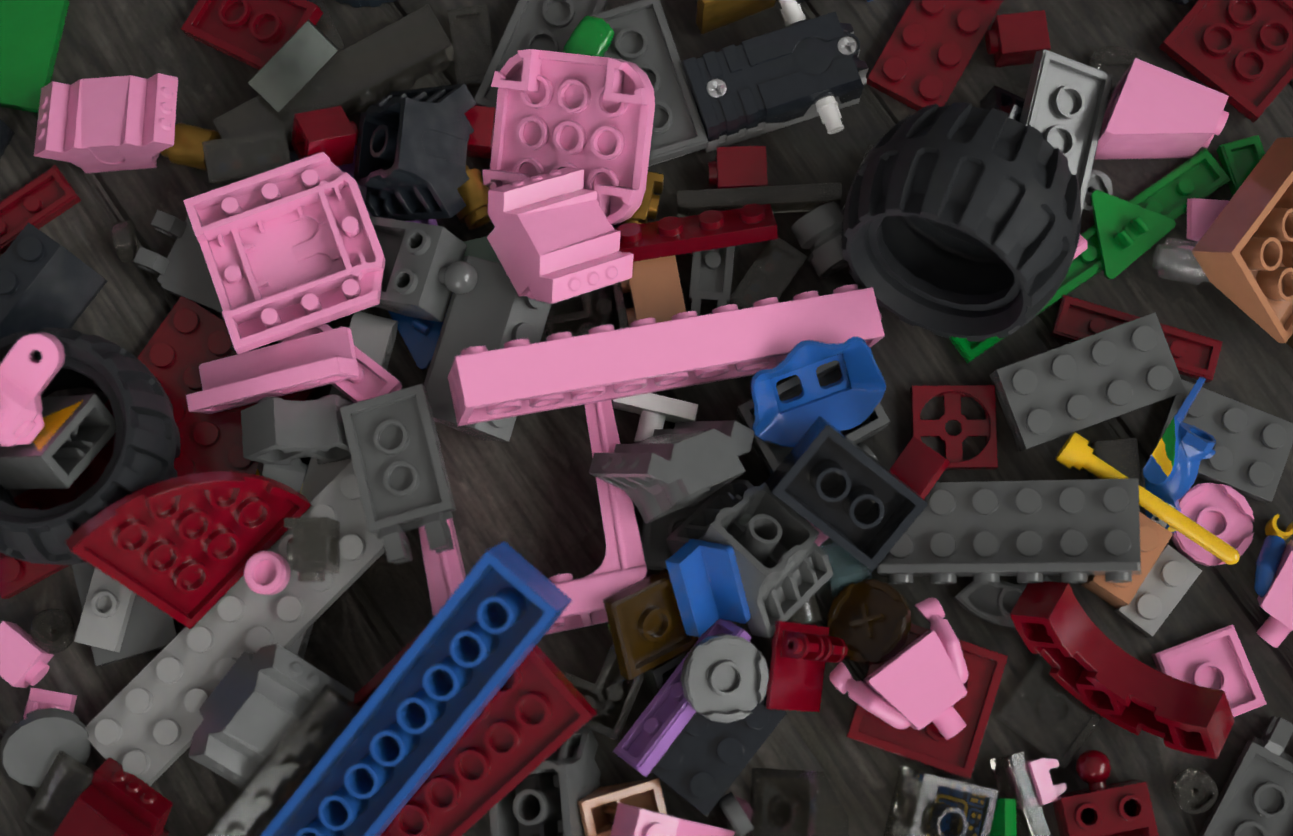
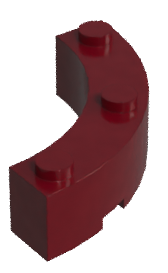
M1043 581V583L1027 584L1011 611L1010 617L1027 648L1033 654L1042 655L1052 667L1049 674L1062 687L1091 710L1133 734L1139 736L1141 730L1163 738L1164 744L1168 748L1197 756L1218 759L1235 722L1224 690L1206 688L1173 678L1153 669L1125 652L1091 621L1074 596L1069 583Z

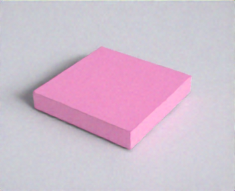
M1233 624L1152 654L1159 672L1190 684L1224 690L1233 717L1267 704Z

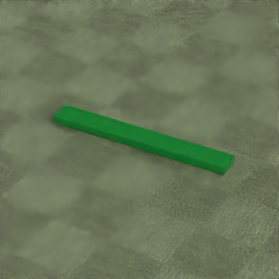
M1205 148L1128 202L1176 220L1187 212V199H1206L1225 186L1231 179ZM1095 225L1081 234L1087 240L1088 249L1072 261L1061 286L1037 315L1058 302L1063 297V294L1068 295L1103 270ZM951 336L949 339L968 364L1004 338L999 339L995 336L986 338L984 341H968L967 338Z

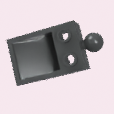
M370 216L386 260L380 304L373 307L408 317L443 322L452 293L459 295L467 294L475 288L478 281L476 269L470 263L463 261L467 244L443 226Z

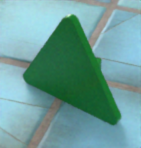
M1095 190L1090 195L1104 275L1107 279H1114L1176 225L1173 218L1100 190Z

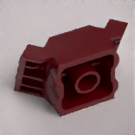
M108 758L95 771L91 784L77 798L53 836H168L170 832L164 829L173 803L136 775L125 772L122 765L113 758Z

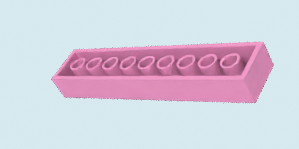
M851 284L838 287L833 290V294L819 296L818 291H808L795 295L793 301L779 303L778 298H766L754 302L751 308L739 310L736 304L724 305L713 309V314L697 316L696 311H687L672 316V321L656 323L655 318H644L630 323V328L615 330L614 325H602L590 329L588 335L572 337L571 332H560L547 336L546 342L530 344L529 339H517L505 343L503 349L487 351L486 346L466 348L461 351V356L455 357L448 375L457 426L751 376L760 370L772 369L779 365L801 341L811 340L826 344H841L857 336L862 338L871 348L885 336L873 287L858 289V285Z

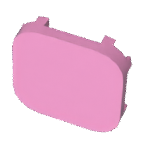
M536 49L517 50L518 54L508 59L500 71H495L491 87H498L490 169H482L483 184L493 189L515 181L549 173L553 170L566 167L584 169L583 189L597 191V200L611 225H618L631 218L641 206L647 182L655 112L654 88L648 75L636 64L622 59Z

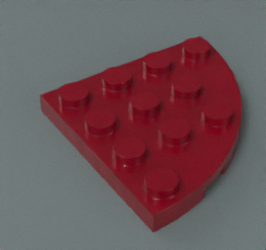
M241 472L189 474L153 484L120 499L84 523L65 542L73 553L191 629L244 575V568L248 559L257 552L268 551L312 505L305 496L293 488L263 476Z

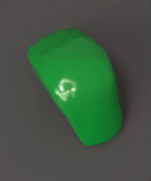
M585 16L566 42L563 53L603 57L612 43L614 31L604 19L596 16Z

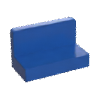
M690 539L666 560L686 635L700 637L719 619L743 624L751 619L732 546Z

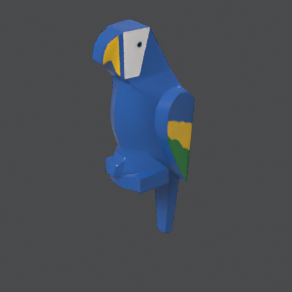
M1202 376L1199 377L1182 406L1173 417L1143 468L1145 489L1179 512H1181L1179 499L1194 484L1198 475L1200 461L1211 458L1216 453L1213 449L1216 443L1214 436L1194 425L1191 426L1183 422L1206 380ZM1146 510L1147 517L1172 533L1177 531Z

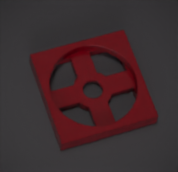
M995 385L911 386V439L913 436L922 441L921 437H938L945 443V458L950 461L945 470H995L998 468ZM934 397H943L944 415L939 420H920V414L925 404ZM961 397H972L985 410V419L967 420L961 414ZM954 420L960 424L961 432L958 435L951 436L946 432L945 425L948 421ZM967 437H985L986 445L984 449L974 458L963 460L962 442Z

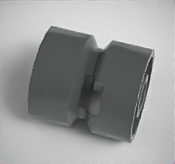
M835 201L817 207L791 226V231L802 249H810L812 252L808 260L821 279L829 277L849 266L848 260L843 259L841 234L844 213Z

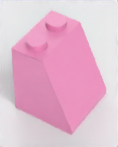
M1135 58L1115 86L1108 103L1094 160L1192 158L1201 147L1207 149L1214 135L1219 136L1229 116V112L1224 111L1229 96Z

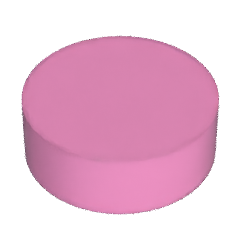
M260 551L252 555L246 562L244 568L245 582L252 591L258 594H277L287 586L290 580L291 571L289 563L278 553Z

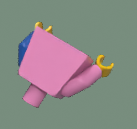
M1279 514L1271 518L1265 526L1267 537L1256 561L1254 582L1259 606L1270 614L1256 633L1275 648H1278L1288 634L1293 631V541L1290 540L1287 545L1285 540L1293 535V522L1287 526L1286 532L1279 530L1276 524L1280 516Z

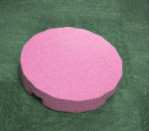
M1201 483L1190 488L1179 499L1182 514L1235 548L1240 556L1243 555L1252 543L1254 532L1252 533L1253 511L1245 497L1231 486ZM1176 531L1173 533L1171 540L1178 552L1191 562L1204 566L1226 564L1180 532Z

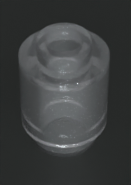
M1168 237L1163 245L1158 244L1153 256V268L1158 269L1159 278L1200 285L1202 281L1210 283L1191 252L1197 242Z

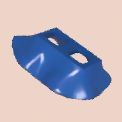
M857 336L841 344H826L811 340L801 341L779 365L772 369L756 372L751 382V394L755 412V421L752 426V430L755 432L754 435L767 443L794 447L819 416L839 431L849 430L860 425L881 402L886 390L885 379L881 375L870 347L862 338ZM838 361L842 375L841 379L832 384L820 386L816 369L828 362ZM792 375H797L802 388L801 394L785 401L779 400L776 389L777 382Z

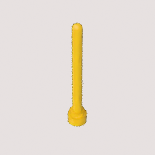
M1075 431L1067 439L1055 460L1069 469L1072 466L1078 470L1083 467L1099 479H1130L1092 454L1094 449L1088 446L1089 441ZM1139 485V505L1226 564L1233 565L1239 561L1240 554L1235 548Z

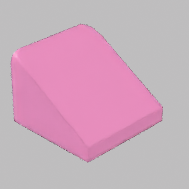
M1200 198L1187 199V239L1199 242L1229 201Z

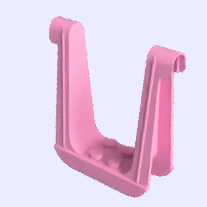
M611 400L584 404L592 457L594 453H614L616 444H620ZM597 477L596 482L606 540V555L602 565L594 573L583 578L573 579V574H560L548 578L572 599V602L545 635L607 623L608 619L603 600L647 578V567L633 501L624 490ZM453 518L446 520L454 545V549L436 553L435 550H430L424 526L418 528L434 617L466 578Z

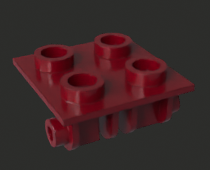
M776 621L775 634L771 644L772 658L766 691L767 709L820 712L825 662H841L848 654V647L843 639L829 636L830 627Z

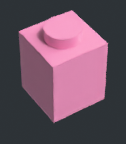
M2 621L0 623V676L13 687L27 688L29 685H36L48 672L50 666L47 663L54 654L16 623Z

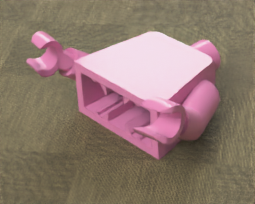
M931 597L915 604L918 612L931 623L930 631L924 632L863 679V681L854 680L843 662H840L832 670L829 678L840 693L844 695L848 692L849 698L894 728L902 730L911 726L913 729L921 730L930 722H933L943 737L948 740L967 725L952 705L967 694L964 684L968 679L969 673L960 641L948 620L943 619L945 618V613L940 602L936 598Z

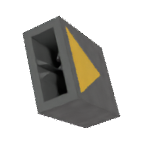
M95 394L41 397L43 409L41 414L45 426L31 444L9 447L0 445V484L4 489L69 488L116 433L117 425L115 418Z

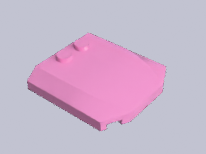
M324 152L183 200L223 310L222 314L234 349L238 355L380 304L386 261L356 180L333 164L330 157Z

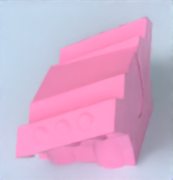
M157 73L148 79L132 75L79 79L71 85L52 81L41 88L34 156L70 162L80 167L85 173L156 168V159L159 157L160 152L174 145L178 77Z
M566 167L488 190L487 214L495 228L488 235L487 239L519 297L527 296L537 301L553 304L632 278L634 254L619 251L621 231L615 230L609 223L597 200V191L583 189L584 169Z

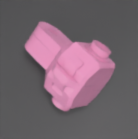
M38 332L22 337L0 364V445L2 446L31 444L45 426L41 414L43 411L41 393L59 371L65 358L63 345L55 336L49 333ZM36 350L40 351L42 354L41 361L37 360L35 357Z

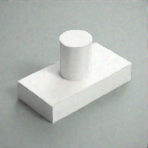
M653 393L613 399V407L615 409L641 415L634 440L635 443L652 437L654 429H663L665 421L674 423L695 422L699 405Z

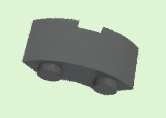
M335 394L309 401H289L274 396L262 398L258 401V404L241 410L243 456L245 459L275 465H291V460L304 457L317 458L318 464L350 459L351 454L340 407L354 403L346 400L341 395Z

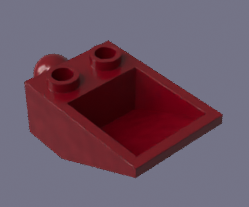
M1098 750L1083 752L1077 759L1076 771L1078 776L1088 783L1089 788L1062 793L1057 797L1058 800L1052 802L1060 836H1159L1147 781L1132 779L1106 785L1105 780L1111 772V763L1108 757ZM1129 799L1133 810V815L1131 816L1126 815L1123 808L1125 802ZM1085 808H1089V812L1094 814V819L1089 824H1084L1081 821V812Z

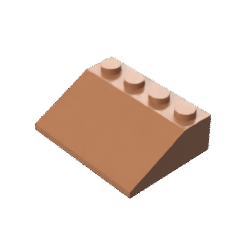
M1293 137L1277 138L1191 251L1208 280L1278 343H1286L1293 334Z

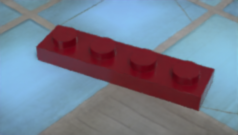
M770 203L763 205L747 204L742 208L725 211L708 210L699 215L680 218L669 216L659 221L642 224L625 223L614 228L621 231L619 251L634 254L633 262L778 239L777 224Z

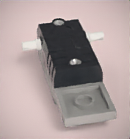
M778 0L782 7L780 10L785 21V28L742 41L738 46L732 44L723 47L716 53L711 51L702 54L701 58L698 59L692 57L683 60L681 64L708 139V147L704 148L706 152L820 116L822 124H825L828 134H835L843 130L844 125L841 122L842 116L839 109L859 103L864 85L867 83L866 73L868 67L865 61H860L858 58L860 41L854 35L852 24L840 23L836 11L806 20L800 3L797 4L796 0ZM658 162V163H655V164H652V165H648V167H649V166L656 165V164H659V163H662V162Z

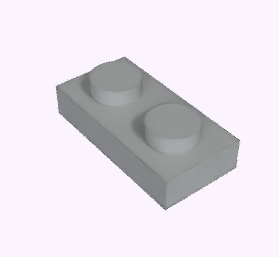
M1166 545L1130 604L1117 608L1115 612L1148 638L1153 637L1201 574L1202 570L1170 545Z

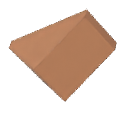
M659 778L599 787L578 801L585 836H610L618 802L667 814Z

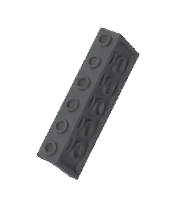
M1138 478L936 482L924 499L928 503L926 508L877 566V573L882 577H888V584H913L914 577H930L932 584H955L956 576H973V581L977 584L1000 583L999 576H1017V583L1026 584L1043 583V576H1061V582L1086 583L1087 575H1105V582L1108 583L1132 582V575H1141Z

